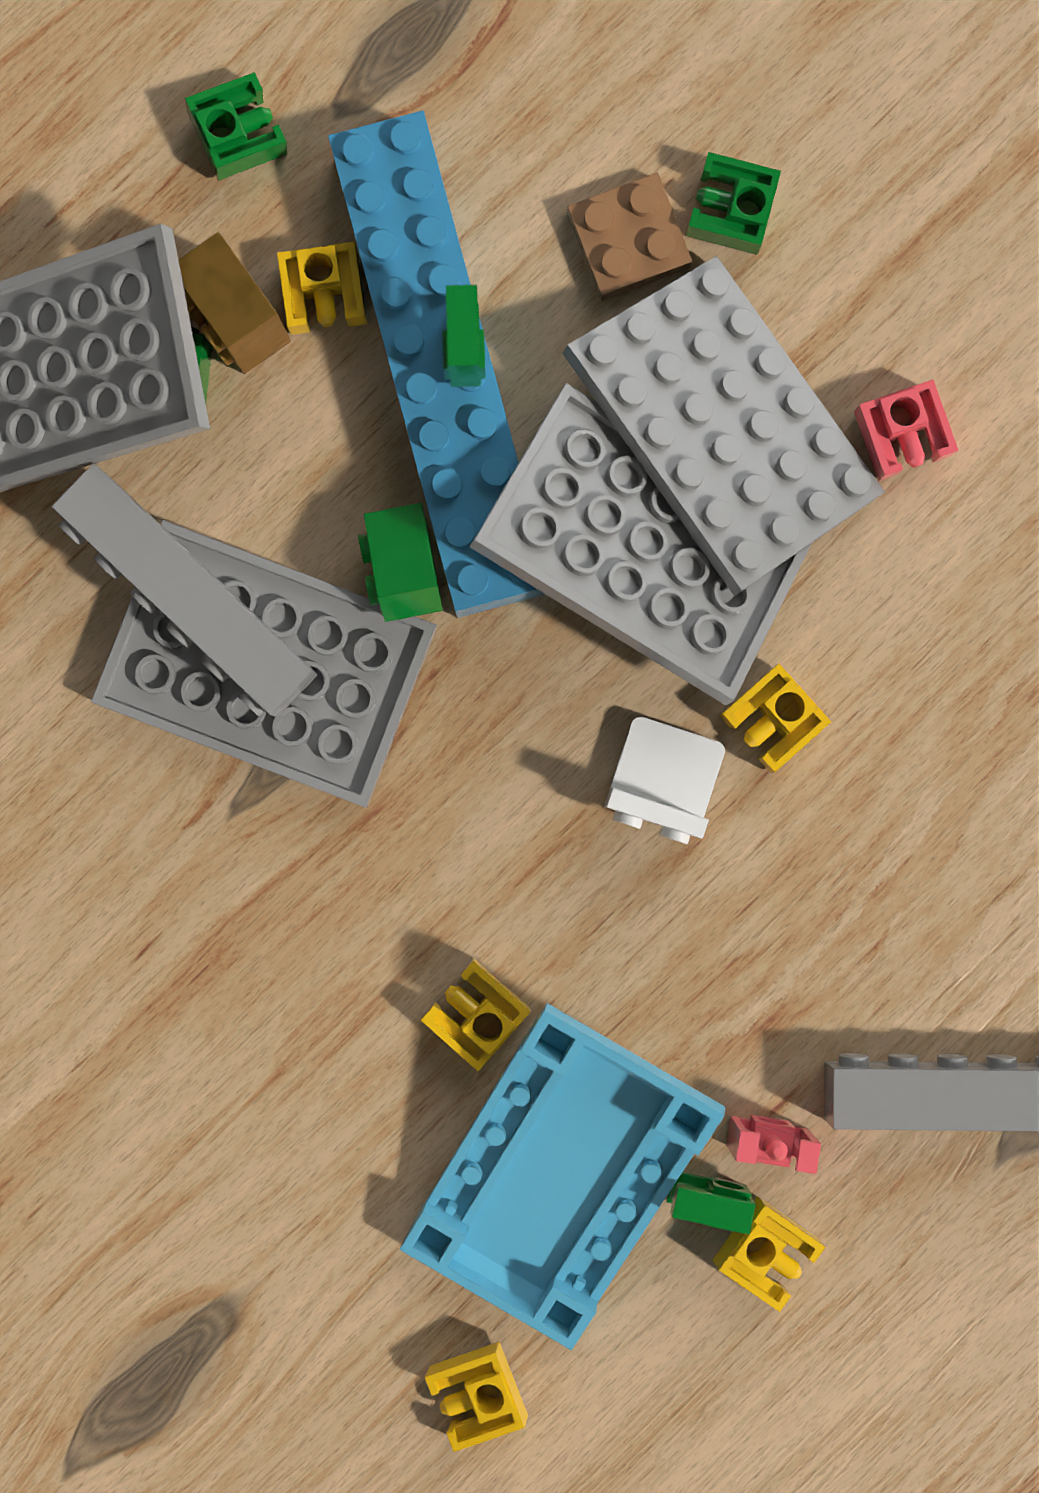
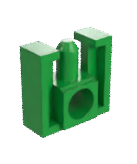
M255 72L185 98L187 113L218 181L287 155V142L279 124L273 126L271 132L247 140L246 134L270 124L273 115L269 108L260 106L239 115L235 111V109L256 102L257 105L264 103L263 89ZM219 127H226L233 131L227 137H216L211 134L214 129Z
M708 152L700 181L707 183L709 179L734 187L732 193L708 186L698 189L696 200L701 206L726 212L725 219L706 215L700 213V209L693 207L686 236L758 255L781 171ZM743 200L751 201L757 205L760 212L755 215L744 214L739 210L737 203Z
M477 284L446 285L447 330H442L445 379H450L451 387L481 386V379L486 378L484 329H480Z
M682 1172L665 1198L666 1203L672 1204L670 1211L672 1218L750 1234L756 1204L746 1184Z

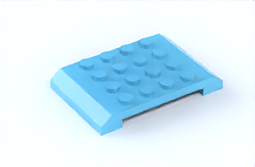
M547 1003L534 1020L418 1212L402 1242L400 1250L572 1351L596 1314L598 1301L694 1154H700L725 1116V1106Z

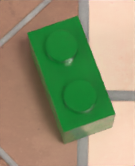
M422 502L365 513L364 520L367 533L358 535L363 563L372 562L374 575L365 576L370 605L380 604L385 622L443 611Z

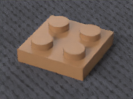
M658 172L567 206L568 217L601 301L691 267V256Z

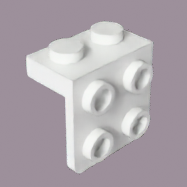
M645 717L635 718L631 722L604 807L615 810L612 818L614 821L640 829L643 820L662 826L660 836L684 844H688L690 836L703 839L709 819L704 818L725 754L723 744Z

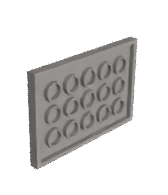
M158 224L0 281V492L210 429L172 228Z
M717 256L571 342L562 353L734 596L885 492Z
M566 383L475 536L470 548L722 704L728 705L734 701L811 544L734 596L598 403Z
M162 520L161 526L318 675L278 717L269 715L266 711L261 716H258L239 699L238 695L243 689L230 676L222 682L202 663L207 656L206 653L194 642L187 648L166 629L171 620L157 608L151 614L132 597L91 702L368 808L436 632L437 625L416 616L385 622L380 604L371 606L369 598Z

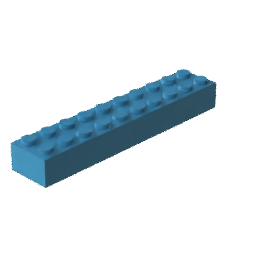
M424 110L328 135L457 618L546 595L470 548L471 543L519 462L486 340V378L481 379V386L451 387L450 379H445L442 330H447L446 285L471 284ZM479 317L480 329H482V325H481V321H480V317Z

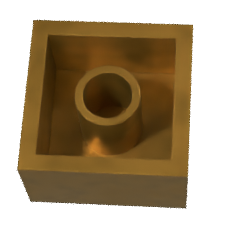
M219 231L178 259L188 313L198 327L202 326L200 329L226 366L235 361L243 374H246L291 342L277 312Z

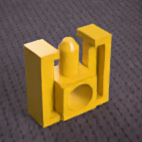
M355 242L277 253L287 327L291 335L310 333L305 299L314 298L317 320L323 327L332 326L336 320L333 295L343 294L345 318L348 327L367 324ZM326 265L333 269L331 275L324 281L317 282L308 278L312 269L317 266Z
M780 663L773 666L719 715L733 730L757 708L764 714L745 732L744 742L749 747L761 745L776 730L784 736L758 758L770 773L778 771L832 722ZM780 695L791 696L798 705L797 716L791 722L782 720L776 713L775 703Z
M474 958L461 972L460 976L472 984L485 998L478 1003L460 986L450 985L444 992L446 1001L466 1018L461 1026L445 1013L436 1002L422 1016L421 1021L473 1068L479 1071L529 1015L531 1008ZM493 1013L498 1016L502 1022L500 1032L492 1037L480 1035L474 1027V1021L480 1014Z
M757 1196L754 1200L756 1206L750 1234L732 1231L712 1260L720 1272L778 1312H781L791 1295L784 1285L766 1275L770 1268H773L787 1279H798L802 1274L799 1262L783 1252L787 1245L786 1243L801 1252L813 1263L816 1262L826 1247L811 1232ZM765 1237V1243L761 1249L752 1253L746 1252L749 1243L753 1239Z
M500 1341L429 1366L425 1380L431 1396L439 1394L441 1389L465 1381V1390L447 1395L441 1401L440 1410L442 1414L454 1416L473 1409L476 1415L460 1422L458 1419L451 1421L446 1434L453 1452L525 1428L528 1413ZM486 1384L494 1385L502 1392L503 1396L491 1398L483 1393L480 1386Z

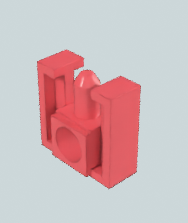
M934 380L862 403L854 410L878 481L896 476L903 470L901 463L897 462L891 441L898 439L907 464L913 468L923 465L925 454L917 434L923 429L933 453L931 455L933 463L951 457L959 451ZM893 406L904 408L910 416V425L901 426L895 423L891 417L890 408Z
M751 1115L750 1119L730 1116L726 1146L735 1161L750 1164L758 1162L789 1167L791 1157H795L797 1159L796 1171L817 1174L821 1143L808 1128L793 1126L788 1120Z

